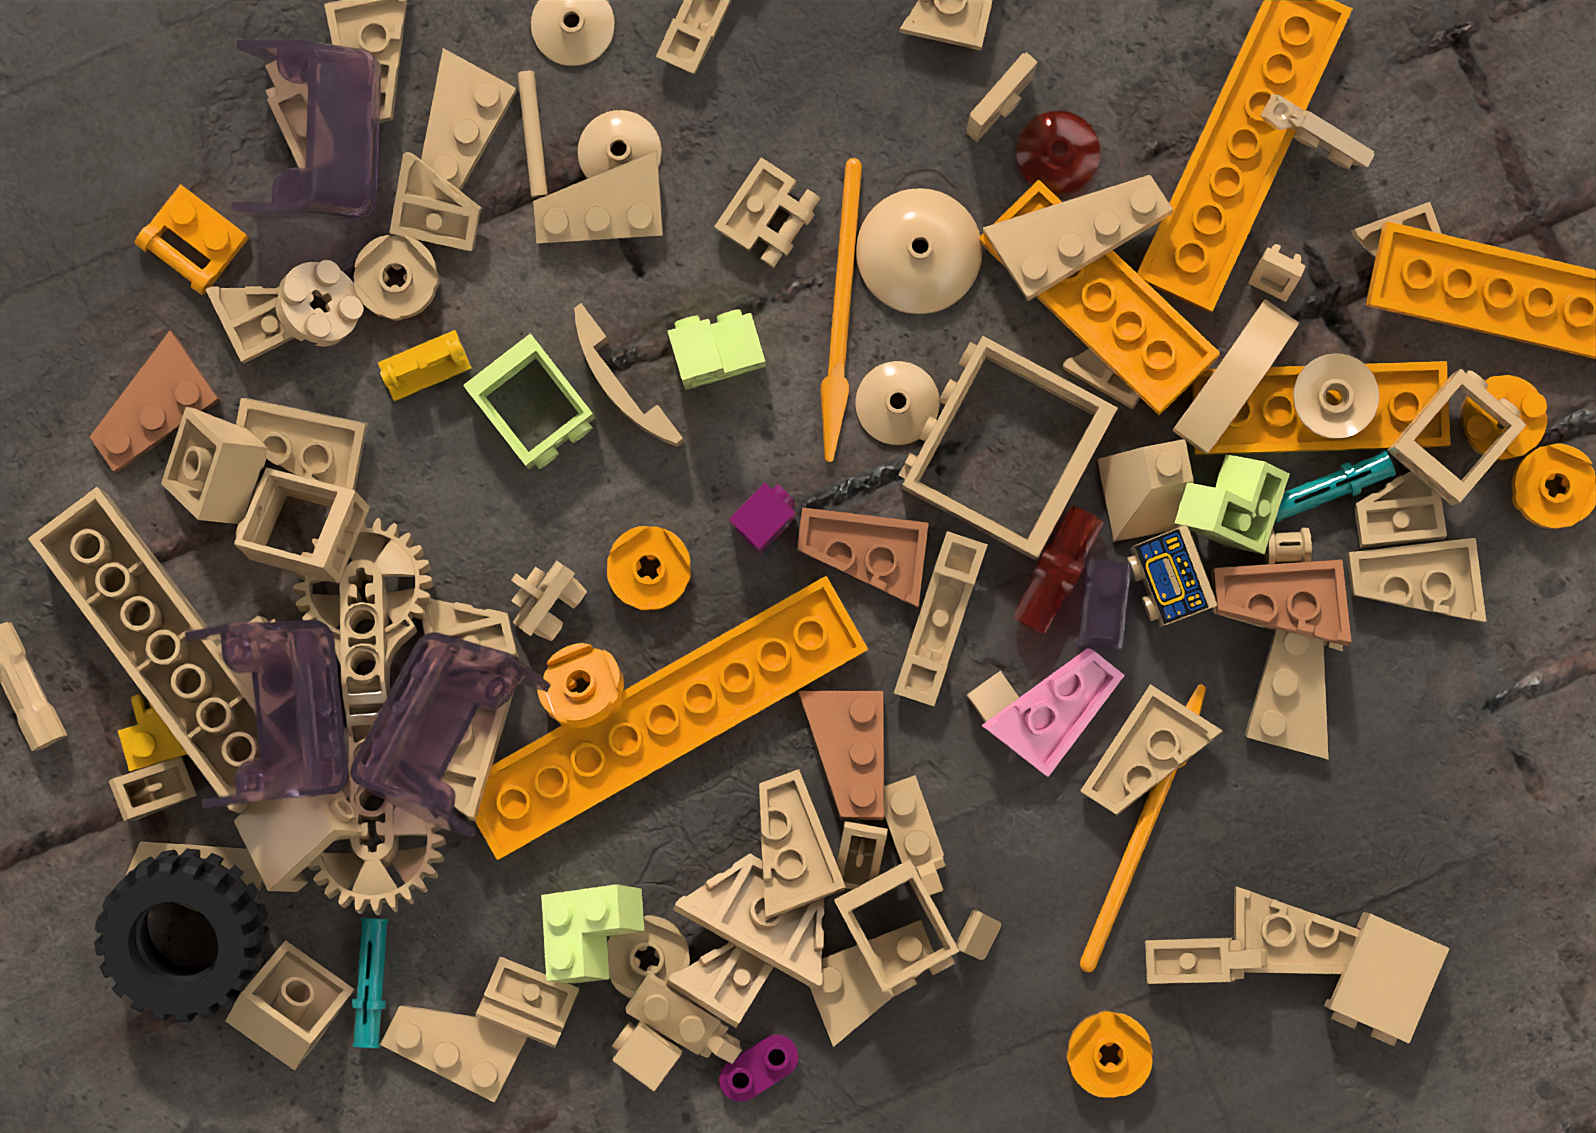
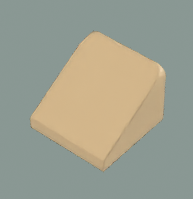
M1001 671L966 695L984 722H987L1019 698Z
M976 909L972 910L956 942L958 949L977 959L984 960L1001 928V923Z

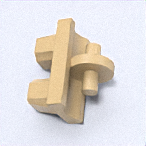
M557 560L547 574L536 566L526 580L515 574L511 581L521 588L511 601L522 609L512 623L530 636L535 633L552 641L564 623L548 612L552 605L559 598L574 609L583 599L587 590L573 577L575 573Z

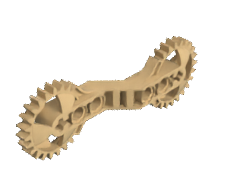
M380 518L375 520L372 528H367L364 521L350 555L352 562L346 565L339 582L340 595L313 594V584L327 580L297 572L298 578L305 582L293 585L296 594L304 596L295 603L300 612H307L302 618L306 626L315 625L312 631L314 637L331 649L341 664V685L349 737V763L338 784L347 801L353 806L355 817L362 829L356 836H340L336 839H351V846L355 853L322 852L308 865V868L310 870H321L315 875L313 880L318 886L329 883L324 891L329 899L341 893L338 903L342 908L345 909L355 900V910L358 914H362L367 904H371L376 915H380L383 903L387 902L391 909L397 912V899L401 897L412 905L414 899L411 891L414 888L424 893L428 891L422 881L423 878L426 876L437 879L438 877L437 872L431 867V863L444 862L443 855L434 850V848L446 844L443 836L433 834L443 828V823L440 819H429L437 811L434 805L430 803L422 806L427 797L425 792L409 781L398 766L397 741L390 694V666L393 658L400 647L417 633V629L411 621L412 618L424 620L426 618L425 612L419 604L432 603L430 594L423 591L434 586L432 578L424 575L431 570V566L428 560H420L425 554L421 545L411 547L414 540L409 532L398 538L400 531L395 523L385 532ZM313 538L312 542L315 547L318 539ZM303 552L301 556L311 558L312 553ZM384 577L415 578V588L388 592ZM364 580L370 581L365 586V597L368 603L363 602L357 589L362 587V581ZM365 619L375 621L374 627L368 633L358 634L354 632L356 625L360 621ZM373 660L376 662L375 668L371 673L367 675L355 673L356 667L362 661ZM380 753L384 755L383 762L377 768L366 769L363 767L364 760L370 754ZM380 794L385 797L383 805L378 810L367 811L364 809L365 801L371 795ZM370 825L376 826V832L383 842L377 845V852L373 853L367 847L374 842V833ZM399 836H427V846L399 850ZM391 864L394 865L405 883L397 888L385 869ZM355 882L352 891H350L349 889L351 888V886H352L353 883Z

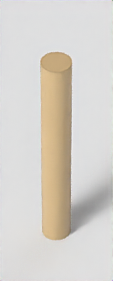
M522 71L518 73L531 198H542L547 196L548 192L534 71Z

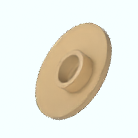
M539 0L532 13L531 31L537 47L548 59L560 65L581 66L593 62L607 50L614 35V15L607 0ZM571 14L578 16L580 19L579 24L573 28H569L564 24L565 18Z
M624 110L610 111L593 119L584 129L578 144V160L587 179L654 151H657L659 168L662 156L661 143L654 127L642 116ZM617 142L624 143L627 146L625 154L622 156L613 155L611 153L613 144Z
M1327 354L1314 359L1300 372L1294 385L1293 402L1298 417L1309 430L1325 438L1342 439L1359 433L1372 421L1379 404V389L1373 373L1363 362L1345 354ZM1334 390L1340 394L1341 401L1339 405L1333 406L1327 402L1326 395L1328 391Z
M893 361L875 367L864 377L856 394V412L862 427L874 439L889 445H906L919 440V436L929 417L932 416L937 419L939 413V393L934 381L923 369L908 362ZM895 394H901L906 399V405L901 409H895L890 404V398Z

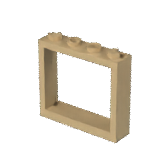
M982 336L978 345L969 343L958 364L965 367L959 381L955 382L950 379L939 399V402L943 403L945 407L938 420L930 416L919 436V439L924 441L925 444L918 457L910 453L899 473V476L905 479L901 489L1036 560L1118 407ZM985 359L998 364L1093 415L1028 539L919 482Z

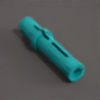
M1384 451L1379 455L1353 465L1350 462L1340 465V470L1285 491L1275 519L1276 523L1346 494L1358 495L1362 492L1361 488L1388 477L1396 476L1387 451ZM1365 471L1368 472L1364 476H1361L1359 478L1336 486V483L1351 478ZM1326 487V491L1321 492L1299 502H1294L1295 499H1298L1300 497H1303L1305 495H1308L1310 493H1313Z
M361 917L357 999H352V1008H356L352 1047L380 1048L381 1009H386V1000H382L387 923L389 919Z

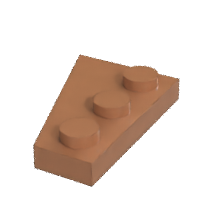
M169 331L90 435V439L113 472L117 473L178 431L185 407L205 412L221 400L175 334Z
M802 507L797 551L918 608L929 523Z
M1343 560L1213 569L1214 595L1217 602L1216 614L1348 647L1351 645Z
M798 691L840 819L883 820V691Z

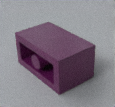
M764 482L729 518L730 526L761 555L796 520V512L793 510L796 506L794 504L795 500L780 485L777 484L771 489Z

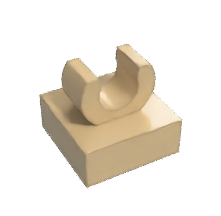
M1275 244L1272 248L1267 247L1248 284L1286 302L1300 280L1306 266L1301 264V255L1296 253L1294 258L1291 259L1279 253L1281 246Z

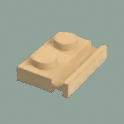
M500 956L476 1012V1017L556 1048L578 995L579 988L568 983L546 981L545 974Z

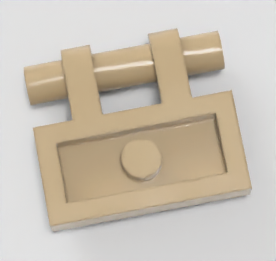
M761 157L714 226V229L749 253L758 239L762 240L768 245V248L760 260L774 268L782 255L787 257L794 247L791 242L803 224L808 225L815 215L812 211L821 198L808 189L799 202L790 197L789 193L795 186L796 180ZM779 208H781L789 216L778 233H776L767 226Z

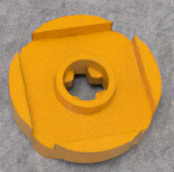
M1512 375L1490 377L1485 380L1488 384L1486 390L1498 401L1504 398L1516 406L1521 412L1519 418L1527 424L1497 460L1503 461L1523 456L1537 446L1545 433L1547 426L1546 399L1538 393L1532 384L1522 378ZM1466 395L1460 410L1461 427L1464 429V434L1468 438L1467 442L1471 448L1483 456L1506 428L1500 429L1497 427L1498 421Z
M1552 444L1533 450L1523 457L1514 471L1511 485L1513 505L1528 521L1542 528L1559 529L1574 525L1586 518L1596 505V475L1591 466L1592 462L1582 451L1565 444ZM1557 475L1562 478L1561 485L1566 488V492L1564 495L1556 494L1553 498L1548 495L1549 489L1545 487L1546 480H1553Z
M638 526L626 531L614 542L607 560L608 582L613 592L624 603L642 611L660 610L676 602L685 592L691 579L690 555L684 543L673 532L659 527ZM644 557H647L650 561L658 559L661 563L656 569L659 575L653 580L648 575L643 578L638 575V571L642 568L639 561Z
M573 644L556 652L548 660L547 664L549 667L544 672L543 678L540 675L537 683L538 697L542 706L551 718L558 721L565 729L572 730L594 725L605 719L610 713L618 711L623 703L624 678L619 665L609 652L604 649L602 651L593 648L591 644ZM579 678L590 682L585 691L581 693L571 692L572 689L577 687L576 680Z
M1101 1011L1082 1020L1073 1030L1068 1041L1066 1059L1072 1076L1083 1089L1097 1097L1115 1098L1129 1095L1144 1084L1152 1069L1153 1051L1149 1035L1136 1020L1123 1013ZM1114 1043L1118 1044L1120 1048L1117 1051V1055L1121 1058L1119 1063L1115 1065L1112 1062H1108L1105 1066L1099 1062L1102 1058V1054L1099 1051L1101 1046L1105 1044L1110 1047Z

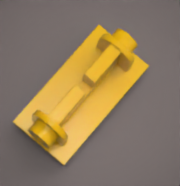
M456 330L378 362L381 377L385 386L388 387L394 402L472 369Z

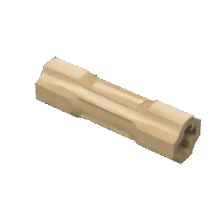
M12 622L0 624V683L18 717V724L31 751L36 752L62 740L68 735L54 707L48 702L26 658V650Z

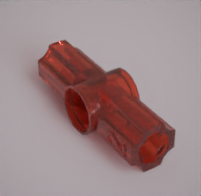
M1073 505L1070 507L1052 544L1046 546L1032 572L1031 578L1033 580L1015 610L1014 620L1043 635L1046 634L1065 596L1069 597L1086 565L1084 560L1090 548L1094 545L1104 521Z

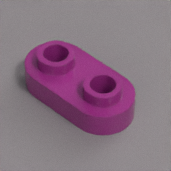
M773 1034L740 1053L733 1064L727 1062L721 1070L719 1083L722 1092L734 1101H747L793 1072L798 1062V1050L795 1043L785 1035ZM774 1049H780L785 1054L784 1062L779 1065L772 1064L768 1058L769 1053ZM738 1072L745 1073L749 1078L748 1085L743 1088L736 1087L732 1081L733 1076Z

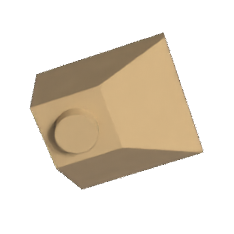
M1185 439L1141 447L1097 459L1113 542L1165 533L1181 527L1175 524L1179 504L1187 482L1194 484Z

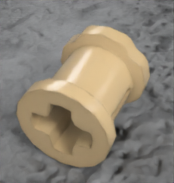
M1301 528L1300 532L1274 533L1272 529L1264 554L1265 564H1275L1276 562H1311L1312 541L1309 528Z

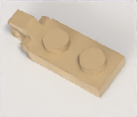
M281 59L265 65L274 84V87L266 90L269 97L267 101L303 177L305 178L342 161L306 82H303L300 75L291 79Z
M1272 94L1260 115L1274 129L1283 130L1290 127L1295 130L1294 138L1300 143L1316 149L1318 145L1330 152L1327 158L1342 168L1350 169L1352 165L1368 167L1375 155L1374 151L1312 112L1302 110L1280 95Z
M914 775L884 786V816L901 864L909 859L912 861L930 896L943 891L936 870L946 866L942 857L944 854L916 776Z
M1202 938L1145 941L1147 984L1235 981L1234 979H1245L1244 968L1267 967V950H1243V940Z
M649 973L627 1004L626 1013L697 1055L700 1054L708 1058L713 1052L716 1056L733 1064L742 1049L740 1048V1040L726 1032L729 1029V1025L666 985L667 982Z

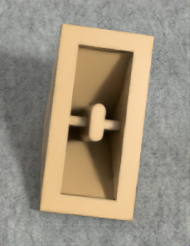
M181 756L109 780L124 821L141 819L197 796Z
M844 821L837 866L847 889L853 890L879 875L887 837V828Z

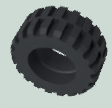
M186 848L181 855H178L177 851L172 849L161 852L156 858L148 857L130 871L107 895L102 904L104 911L97 917L95 931L101 933V935L94 941L95 954L97 956L104 955L105 961L99 966L104 978L112 976L116 982L112 990L118 997L121 998L126 994L133 1000L130 1007L140 1013L145 1008L154 1011V1019L166 1021L171 1015H176V1021L181 1023L191 1022L197 1014L202 1019L215 1015L221 1007L227 1008L232 1004L240 993L244 991L256 975V971L260 968L267 952L264 950V947L269 942L270 928L263 926V922L268 917L266 905L263 903L257 905L255 898L260 893L253 882L246 885L240 879L244 872L234 864L231 869L221 865L224 857L211 853L205 859L200 857L201 852L199 849ZM162 902H179L200 911L209 920L217 936L218 956L215 961L208 966L191 968L180 966L165 958L156 949L149 935L148 914L151 908Z

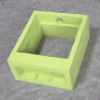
M531 333L463 385L528 469L534 465L539 469L545 467L559 455L556 450L557 447L568 439L572 443L577 442L593 428L590 422L595 419L594 414ZM537 359L579 414L528 452L486 397L533 360Z

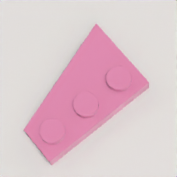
M1087 648L981 726L1039 772L1049 777L1125 675L1097 652Z

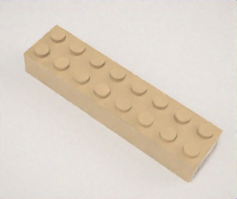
M98 487L94 488L28 538L229 810L240 814L298 759L307 760L275 717L267 716L218 650L217 646L220 643L107 493Z

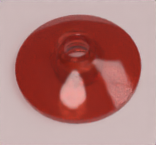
M1050 111L1035 117L1025 126L1018 139L1016 158L1022 175L1032 186L1040 180L1053 194H1067L1080 189L1093 177L1100 160V144L1093 128L1080 116L1067 111ZM1063 143L1067 147V153L1064 156H1056L1052 152V145Z

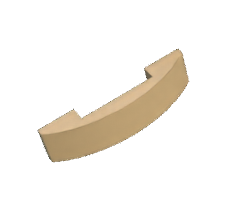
M684 0L676 19L673 18L656 58L695 75L732 0Z
M1264 299L1172 431L1207 455L1266 374L1297 328L1299 322Z
M582 303L574 308L575 323L583 353L606 395L629 420L651 436L675 447L685 443L683 437L658 404L645 414L642 413L597 353L599 349L609 343L606 335Z
M948 531L946 532L894 694L935 706L987 544Z

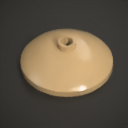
M931 189L903 190L883 199L865 218L859 231L856 246L858 269L870 292L886 306L907 314L935 313L959 301L976 280L982 261V244L979 242L980 233L970 213L952 197ZM916 240H923L927 243L928 250L923 254H918L913 250L912 244Z

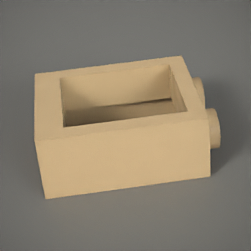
M1459 369L1447 379L1387 450L1451 506L1460 503L1527 425L1519 418L1521 412L1516 406L1504 398L1498 401L1486 390L1488 384L1484 379L1473 371L1468 370L1465 373L1462 369ZM1458 388L1506 428L1462 480L1414 441Z
M266 468L261 480L255 485L252 502L245 519H242L237 527L234 545L252 561L339 584L370 506L355 490ZM287 496L332 507L311 558L266 546Z
M910 859L834 900L882 992L891 988L894 996L917 984L914 978L916 974L929 968L932 975H935L955 964L952 955L959 952V949ZM909 881L944 948L887 978L852 911Z

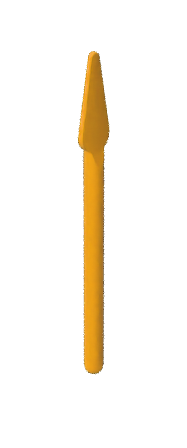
M856 158L849 159L845 165L828 376L823 379L820 387L824 459L826 462H831L834 459L849 394V384L844 375L862 164Z
M1200 684L1197 686L1185 706L1199 716L1206 692L1204 685ZM1186 761L1185 763H1183V764H1182L1180 767H1178V768H1181L1182 766H1184V765L1187 763V761ZM1177 769L1155 785L1149 792L1081 957L1080 968L1084 972H1092L1097 966Z

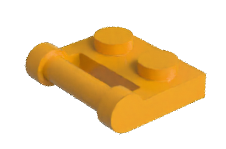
M180 184L150 224L144 227L138 234L134 244L144 252L150 250L189 280L192 289L203 295L206 293L205 289L214 284L250 237ZM169 228L211 261L205 268L201 269L160 237Z

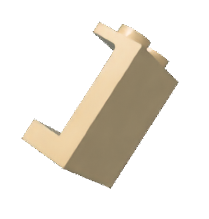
M300 759L234 820L268 891L298 892L308 883L302 871L338 837L356 836L362 831L355 817V810L347 801L337 782V775L329 764L321 761Z
M1363 912L1356 927L1360 929L1334 993L1331 999L1327 998L1324 1006L1334 1010L1331 1019L1353 1029L1356 1028L1358 1021L1373 1028L1370 1036L1387 1044L1395 1046L1397 1039L1410 1043L1450 948L1375 915Z

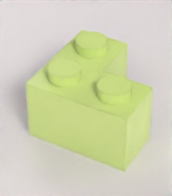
M741 310L729 311L718 315V322L710 324L709 319L700 321L699 316L687 317L674 323L676 329L669 330L668 334L685 390L766 367L751 313L742 315Z
M1226 454L1215 488L1187 482L1179 504L1175 524L1180 526L1187 525L1189 530L1226 547L1265 554L1290 474L1265 461Z
M616 884L541 895L546 981L575 984L609 979L607 936L644 931L642 889Z

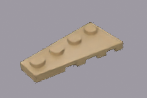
M1147 175L983 227V232L1026 300L1030 301L1172 215L1173 208L1152 176Z

